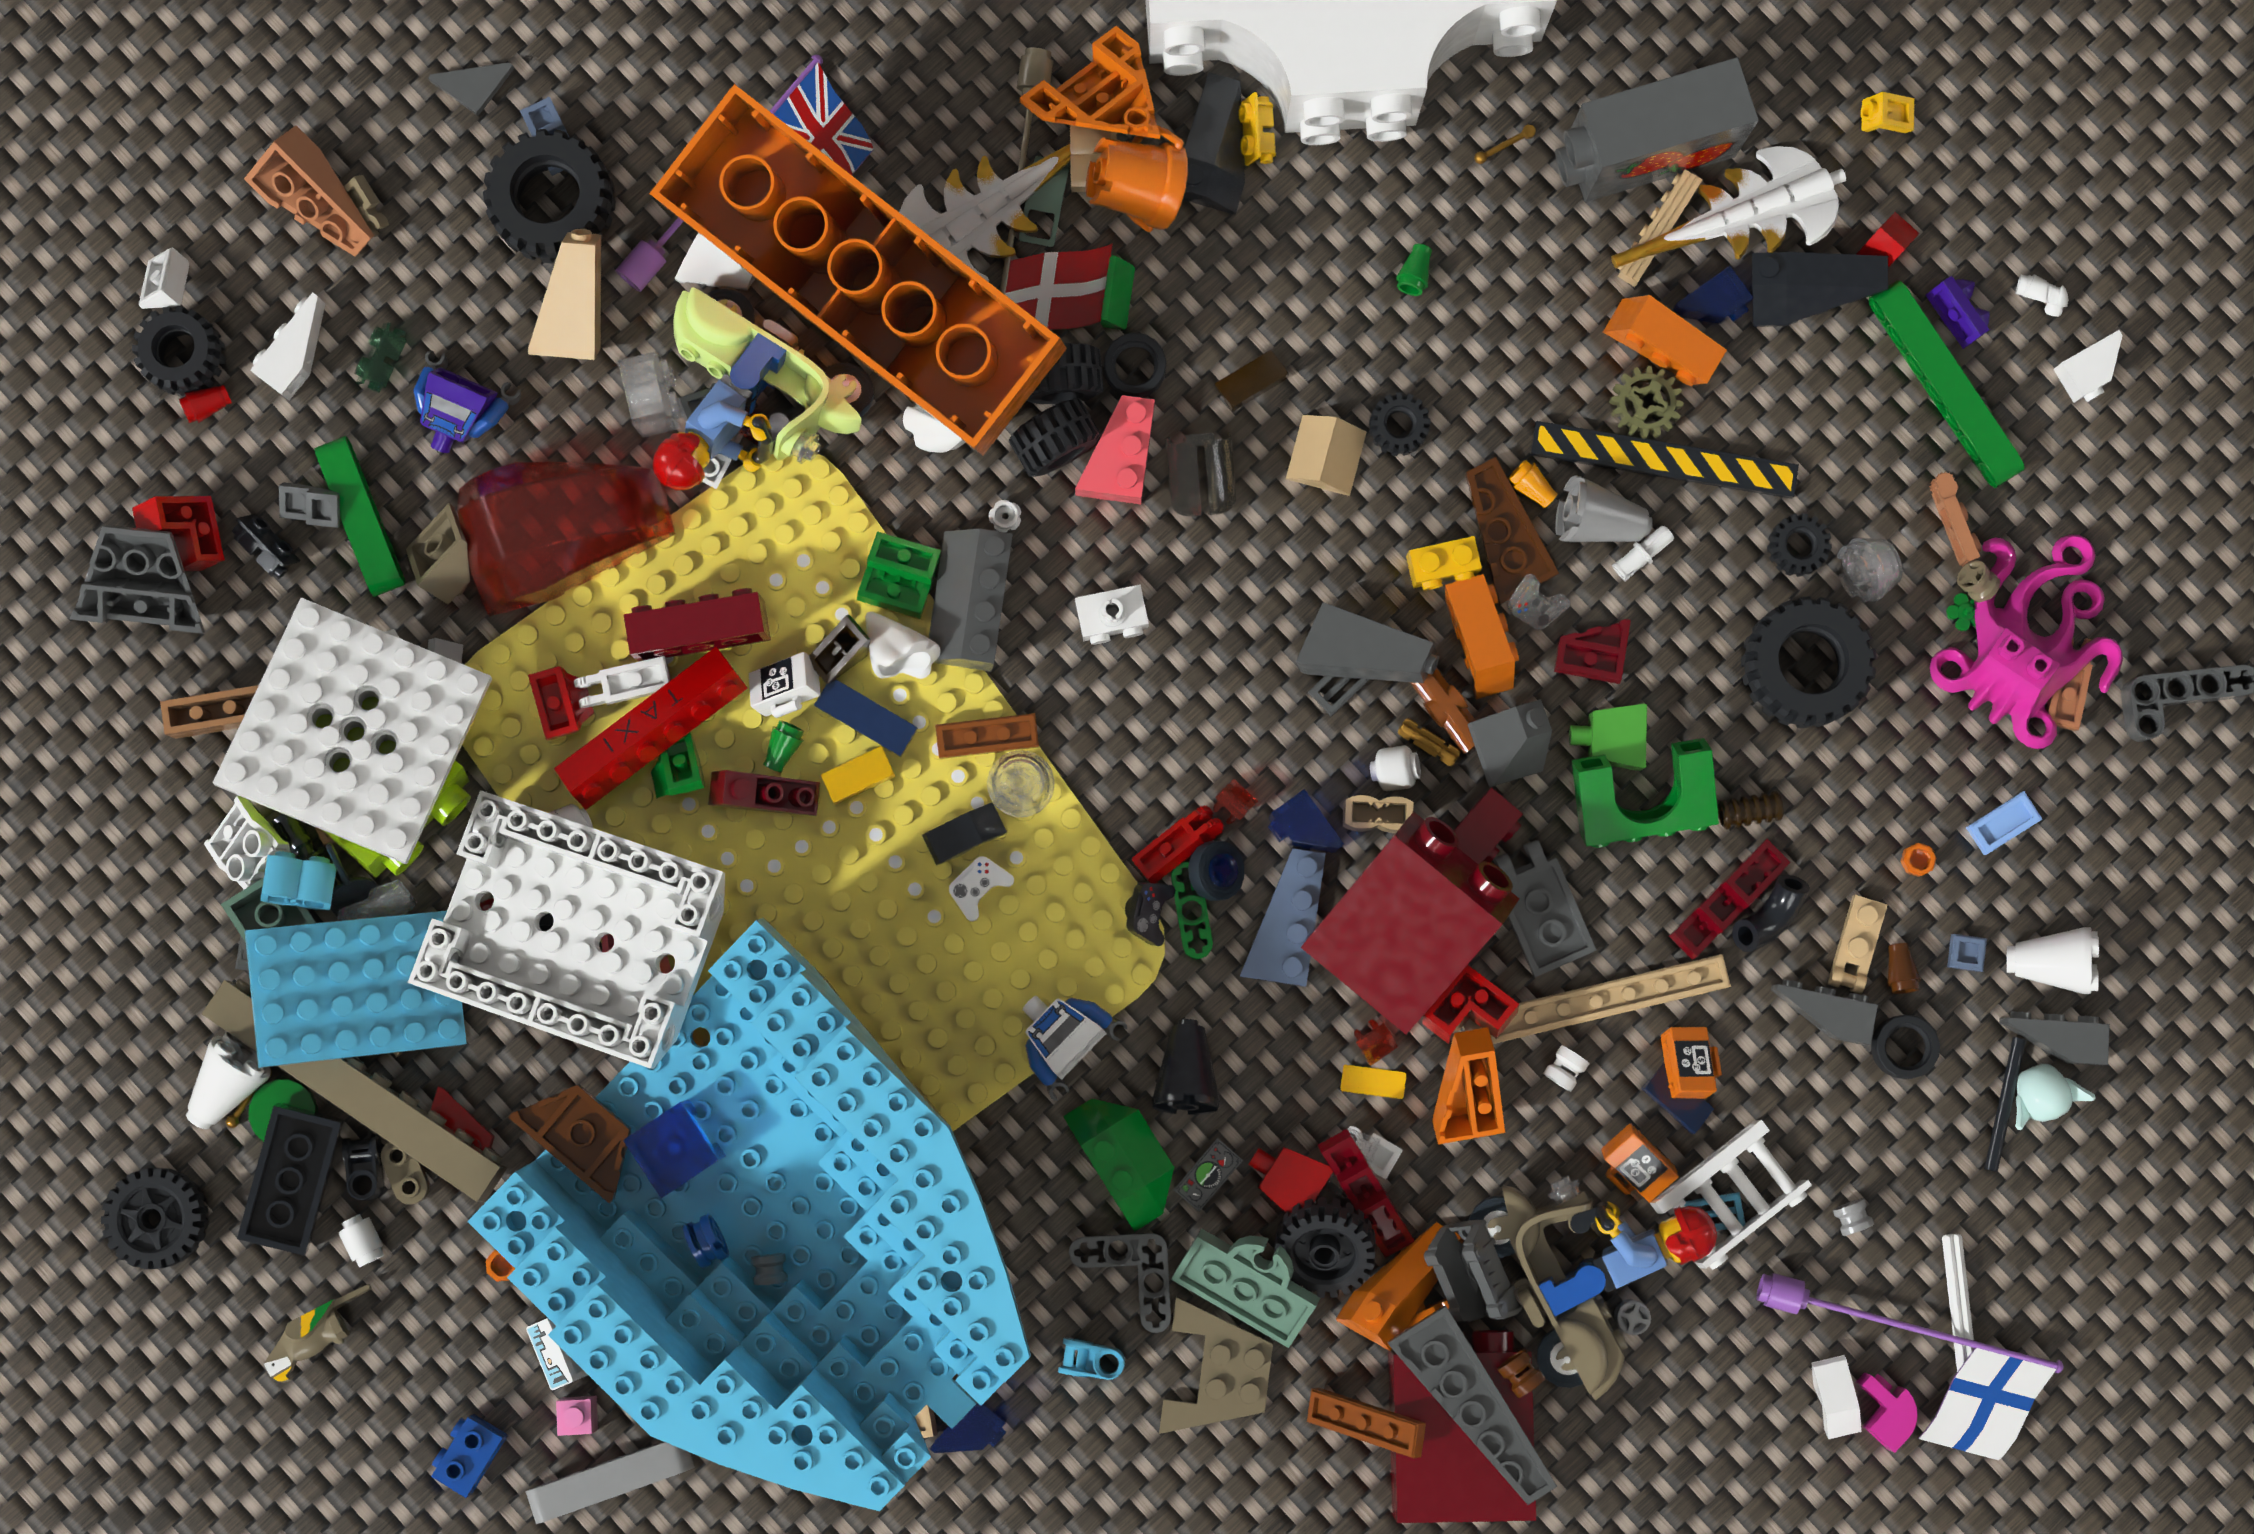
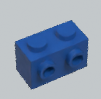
M475 1414L468 1416L466 1420L460 1418L450 1434L454 1440L448 1450L443 1447L432 1463V1466L436 1467L431 1477L465 1498L473 1494L508 1437L506 1433Z

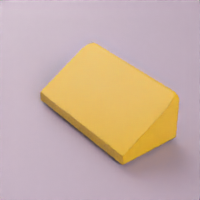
M882 746L821 774L835 805L896 776Z

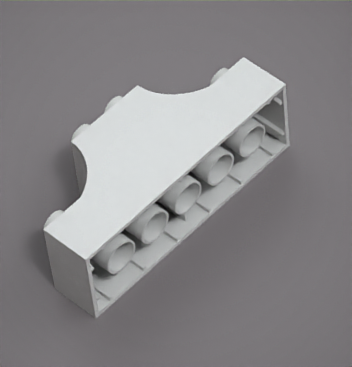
M1146 0L1149 64L1163 63L1164 72L1174 76L1199 73L1203 70V61L1220 60L1244 70L1259 81L1275 100L1283 119L1285 133L1300 132L1303 144L1326 145L1335 143L1341 139L1340 130L1364 128L1367 131V139L1371 141H1393L1404 138L1407 135L1406 126H1416L1427 90V82L1445 61L1472 45L1493 44L1494 54L1500 57H1516L1532 52L1533 42L1542 41L1557 0Z

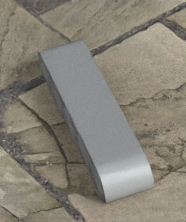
M662 1441L544 1483L525 1492L535 1522L539 1524L693 1469L695 1466L690 1452Z

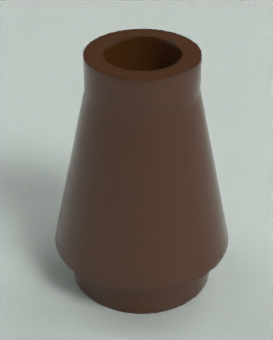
M1908 943L1889 945L1887 986L1891 987L1892 994H1906L1918 991L1921 978L1910 953Z

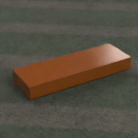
M1035 713L935 725L939 759L1039 748Z

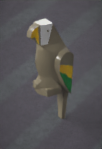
M370 1284L336 1300L333 1299L288 1322L280 1340L263 1363L270 1377L281 1383L291 1381L288 1376L293 1371L297 1361L315 1356L331 1342L338 1345L344 1344V1339L350 1335V1332L337 1309L371 1290Z

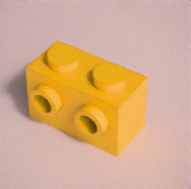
M1475 536L1409 550L1406 555L1413 589L1423 587V591L1440 588L1443 586L1442 582L1450 580L1457 582L1471 579L1479 574L1482 569Z

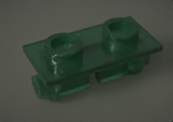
M389 322L382 324L381 328L375 327L368 342L369 345H372L371 351L367 358L361 357L354 374L359 376L356 384H364L366 380L369 382L367 388L377 393H380L382 388H386L394 369L393 366L383 362L385 357L398 361L407 342L405 339L407 333L396 327L393 332L389 331L391 326Z

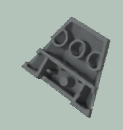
M103 525L89 563L88 573L84 583L81 585L80 595L70 620L103 623L107 619L169 625V630L203 634L205 631L172 532Z

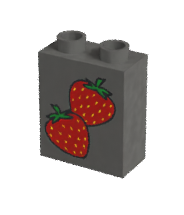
M1738 57L1582 103L1571 129L1564 131L1565 146L1555 150L1558 171L1565 187L1579 184L1584 201L1588 202L1677 175V173L1682 174L1685 169L1691 171L1735 158L1759 121Z

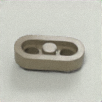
M390 1142L386 1143L381 1151V1162L396 1198L400 1202L409 1205L422 1202L430 1190L429 1180L423 1165L403 1151H401L403 1154L402 1160L398 1163L395 1162L392 1154L395 1150L400 1149ZM408 1181H412L415 1184V1191L412 1194L405 1191V1184Z

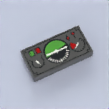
M1217 1138L1173 1190L1200 1212L1243 1160Z

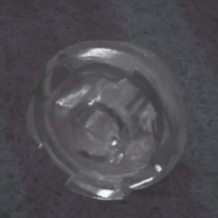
M1855 538L1848 545L1841 547L1837 554V558L1842 559L1844 573L1839 574L1842 586L1850 597L1858 596L1863 599V603L1881 600L1901 581L1903 569L1900 556L1895 547L1885 539Z
M1024 750L1012 751L1000 757L993 764L987 780L988 793L994 805L1003 813L1013 817L1032 816L1045 808L1051 800L1054 792V776L1048 763L1039 755Z

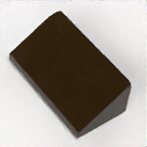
M1269 350L1214 385L1231 412L1288 379L1289 373L1272 350Z

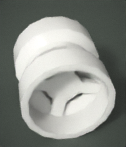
M1561 1045L1556 1052V1060L1553 1064L1546 1067L1543 1074L1562 1088L1571 1092L1577 1084V1076L1579 1073L1585 1072L1590 1063L1572 1050Z

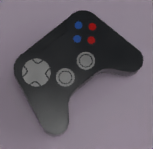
M1138 883L1134 888L1133 896L1128 899L1125 905L1126 927L1128 931L1150 945L1161 946L1165 938L1159 928L1160 914L1163 904L1174 897L1175 887L1165 884Z

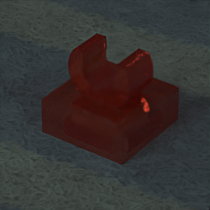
M1233 779L1215 797L1218 802L1214 805L1213 811L1216 813L1222 807H1226L1231 812V816L1226 821L1229 825L1237 818L1241 820L1256 805L1258 800Z
M1373 1019L1368 1021L1373 1030L1365 1036L1358 1029L1354 1031L1357 1039L1356 1044L1370 1066L1398 1048L1385 1024L1378 1025Z

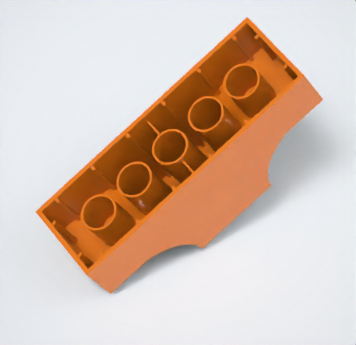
M735 84L649 193L792 308L937 419L982 456L988 451L1067 349L1061 338Z

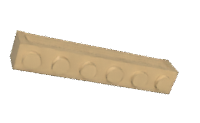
M1686 169L1682 175L1677 173L1671 183L1675 186L1671 192L1669 190L1665 192L1661 199L1664 202L1660 209L1658 207L1655 208L1650 216L1653 221L1649 226L1645 224L1639 234L1642 236L1639 243L1634 241L1631 248L1642 245L1670 231L1702 182V179ZM1656 254L1618 267L1617 269L1620 270V273L1617 277L1635 287Z

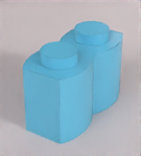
M278 851L275 852V855L267 856L260 901L314 910H330L336 867L330 863L328 858L312 856L309 860H300L295 858V854Z

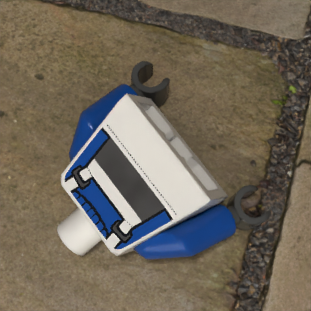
M1034 996L1022 1009L1034 1021L1025 1031L1029 1037L1025 1047L1030 1068L1042 1084L1047 1086V1091L1054 1101H1058L1053 1093L1055 1087L1062 1086L1069 1093V1088L1063 1078L1105 1035L1118 1041L1120 1039L1114 1036L1113 1028L1118 1024L1125 1029L1128 1028L1125 1022L1112 1018L1108 1012L1096 1003L1076 998H1070L1065 1002L1057 998L1048 1007L1037 996Z

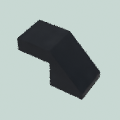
M992 802L969 811L923 834L922 837L937 866L965 854L976 846L996 839L1007 833Z

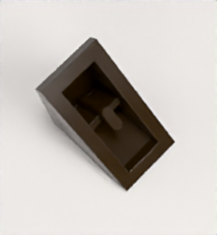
M848 614L809 655L812 666L824 682L830 684L867 656L871 639Z

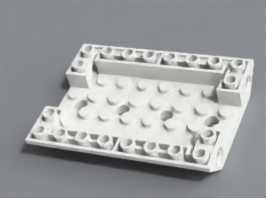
M480 790L456 853L466 858V862L443 922L431 919L408 983L654 1069L677 1041L724 912L725 873ZM491 893L494 897V903L490 909L483 911L480 907V900L483 895ZM551 913L554 919L553 926L547 931H542L539 926L540 919L545 914ZM611 934L614 938V945L608 952H602L599 947L600 940L603 936ZM672 955L675 959V966L671 972L663 973L660 969V962L665 956Z

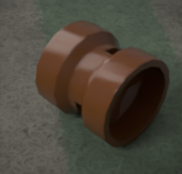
M1525 1349L1508 1358L1497 1368L1502 1377L1509 1379L1512 1383L1511 1389L1517 1398L1531 1392L1546 1379L1540 1369L1533 1367L1531 1357Z

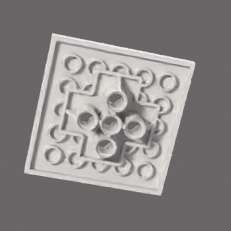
M300 598L215 776L213 784L407 865L492 681V677L309 600ZM368 697L379 699L376 708L371 710H364L361 707L362 702ZM329 714L333 717L329 726L324 728L316 726V720L319 716ZM355 727L364 729V735L361 739L356 741L347 739L348 732ZM392 740L396 742V748L393 752L389 754H381L379 752V746L384 741ZM339 758L350 760L349 767L345 771L336 772L333 770V764Z

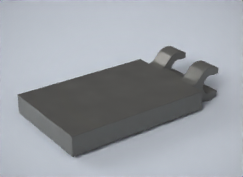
M1534 840L1523 845L1531 863L1514 870L1508 854L1505 853L1495 857L1493 863L1508 875L1513 884L1511 892L1520 898L1509 914L1508 920L1533 977H1537L1597 950L1557 858L1547 861L1539 841Z

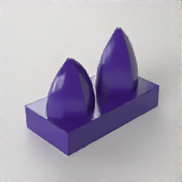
M1950 276L1925 296L1964 349L1990 330L1987 327L1990 312L1981 308H1974L1969 301L1974 292L1975 282L1965 279L1954 280Z

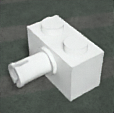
M1141 584L1075 598L1083 641L1090 640L1091 645L1111 641L1110 636L1122 633L1124 638L1139 636L1143 634V629L1149 627Z

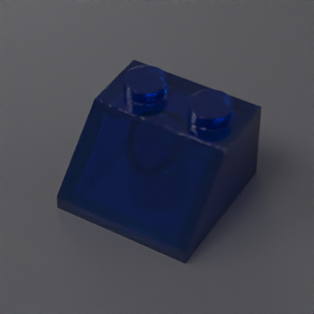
M1305 789L1274 810L1269 816L1271 823H1269L1268 828L1279 843L1285 840L1289 846L1332 853L1337 852L1344 845Z

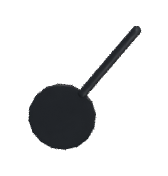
M328 843L326 849L343 881L333 890L330 908L336 914L342 916L361 913L376 901L379 894L378 886L372 879L366 877L349 879L333 845Z

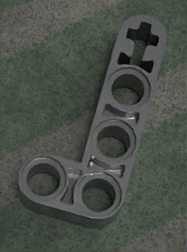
M2236 665L2143 675L2128 681L2121 690L2127 735L2136 742H2144L2162 734L2165 728L2163 706L2237 699L2254 693V667L2250 665ZM2203 677L2208 678L2212 682L2213 689L2211 693H2207L2202 689L2201 681ZM2237 677L2240 680L2244 679L2245 682L2244 686L2242 684L2227 686V681ZM2170 681L2176 682L2179 686L2180 692L2178 697L2170 694L2168 690ZM2137 684L2146 689L2147 695L2144 701L2138 699L2135 695ZM2141 717L2148 719L2151 724L2149 734L2144 733L2140 729L2139 721Z

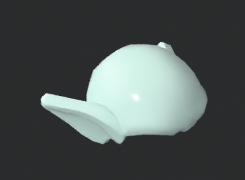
M2039 1064L2022 1071L2018 1076L2015 1127L2017 1130H2022L2030 1118L2041 1122L2057 1119L2069 1111L2072 1101H2094L2096 1099L2095 1094L2081 1087L2075 1081L2063 1077L2052 1065Z

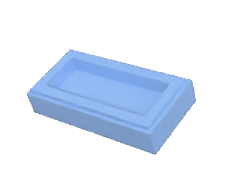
M2022 791L1968 825L1966 829L1983 855H1987L2041 821L2042 817L2025 791Z

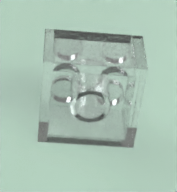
M657 351L618 360L632 423L641 437L644 438L680 429L679 418H683L684 413L680 399L677 398L675 391L672 392L671 387L676 386V380L668 360H662Z

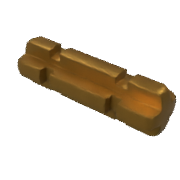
M1406 718L1398 730L1400 736L1406 740L1413 739L1414 745L1434 757L1440 756V761L1448 766H1452L1456 762L1461 752L1452 744H1449V746L1445 745L1444 739L1425 727H1422V729L1418 728V723L1410 718Z

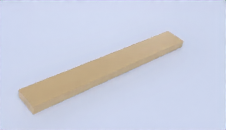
M1723 954L1519 1003L1517 1015L1496 1039L1490 1035L1492 1042L1496 1044L1731 987ZM1471 1019L1463 1026L1464 1031L1481 1028Z

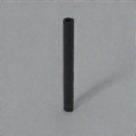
M2012 1038L1984 1167L1986 1170L1998 1172L2026 1044L2025 1039Z

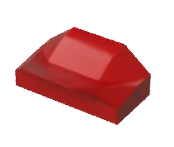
M562 666L528 675L546 740L549 741L580 731L582 723L594 714L593 707L580 708L578 702L583 697L589 696L588 688H575L574 680L579 677L567 673Z

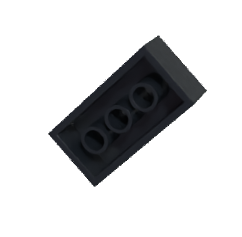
M276 1103L273 1106L237 1240L303 1256L306 1255L311 1243L344 1119L281 1103Z

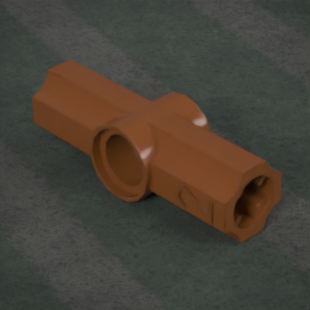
M1437 668L1432 675H1427L1424 683L1410 682L1425 702L1423 704L1429 715L1438 726L1445 728L1460 751L1465 755L1472 750L1475 745L1467 724L1476 720L1468 711V705L1460 692L1452 684L1446 682Z

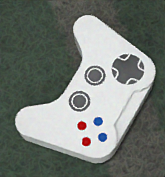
M980 856L949 885V893L967 920L974 922L979 918L978 903L980 899L995 886L1011 887L1014 884V877L987 857Z

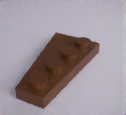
M1494 457L1467 471L1465 476L1500 606L1557 576L1559 572L1497 458Z

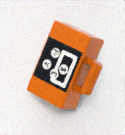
M1670 1027L1662 1033L1661 1044L1671 1097L1706 1099L1717 1091L1715 1078L1720 1077L1722 1071L1718 1048L1715 1046L1710 1047L1707 1027Z
M1631 1123L1601 1148L1604 1160L1611 1166L1606 1172V1177L1625 1195L1631 1194V1191L1636 1190L1650 1203L1679 1178L1677 1169L1670 1159H1667ZM1617 1172L1629 1183L1627 1186L1616 1175Z

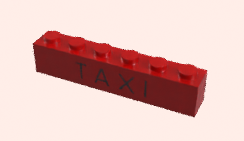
M715 647L554 769L572 796L587 810L748 689V687L720 650Z

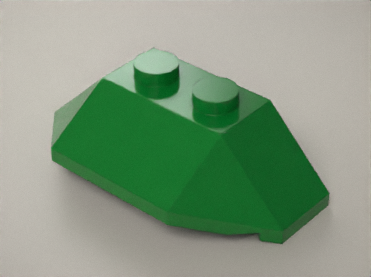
M1090 1099L1063 1116L1134 1232L1164 1213L1174 1166L1138 1109Z

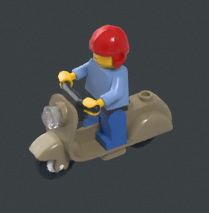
M1565 1176L1550 1184L1552 1191L1547 1195L1550 1199L1553 1198L1556 1203L1536 1209L1526 1194L1514 1187L1503 1185V1196L1496 1195L1482 1200L1473 1209L1469 1220H1486L1485 1226L1490 1238H1494L1496 1241L1494 1247L1498 1257L1503 1258L1516 1253L1527 1277L1517 1279L1514 1286L1518 1288V1297L1535 1327L1539 1328L1544 1325L1546 1314L1554 1327L1543 1336L1538 1345L1536 1360L1542 1374L1549 1382L1558 1387L1573 1388L1584 1384L1588 1393L1596 1401L1617 1380L1625 1359L1624 1349L1628 1348V1345L1619 1329L1613 1331L1607 1320L1612 1315L1604 1299L1602 1298L1597 1301L1595 1296L1602 1292L1604 1287L1606 1292H1610L1668 1265L1667 1259L1669 1258L1681 1265L1702 1259L1711 1252L1716 1244V1226L1709 1214L1703 1209L1695 1206H1679L1674 1208L1676 1216L1666 1219L1659 1224L1658 1233H1655L1654 1229H1650L1635 1235L1626 1221L1621 1222L1619 1219L1620 1210L1615 1204L1609 1201L1607 1203L1593 1204V1199L1588 1198L1585 1191H1580L1577 1186L1580 1184L1578 1179L1570 1180L1569 1176ZM1568 1220V1226L1572 1232L1583 1234L1596 1222L1600 1232L1611 1235L1610 1241L1613 1245L1595 1252L1593 1258L1590 1257L1582 1260L1577 1269L1564 1274L1546 1240L1543 1230L1550 1224Z

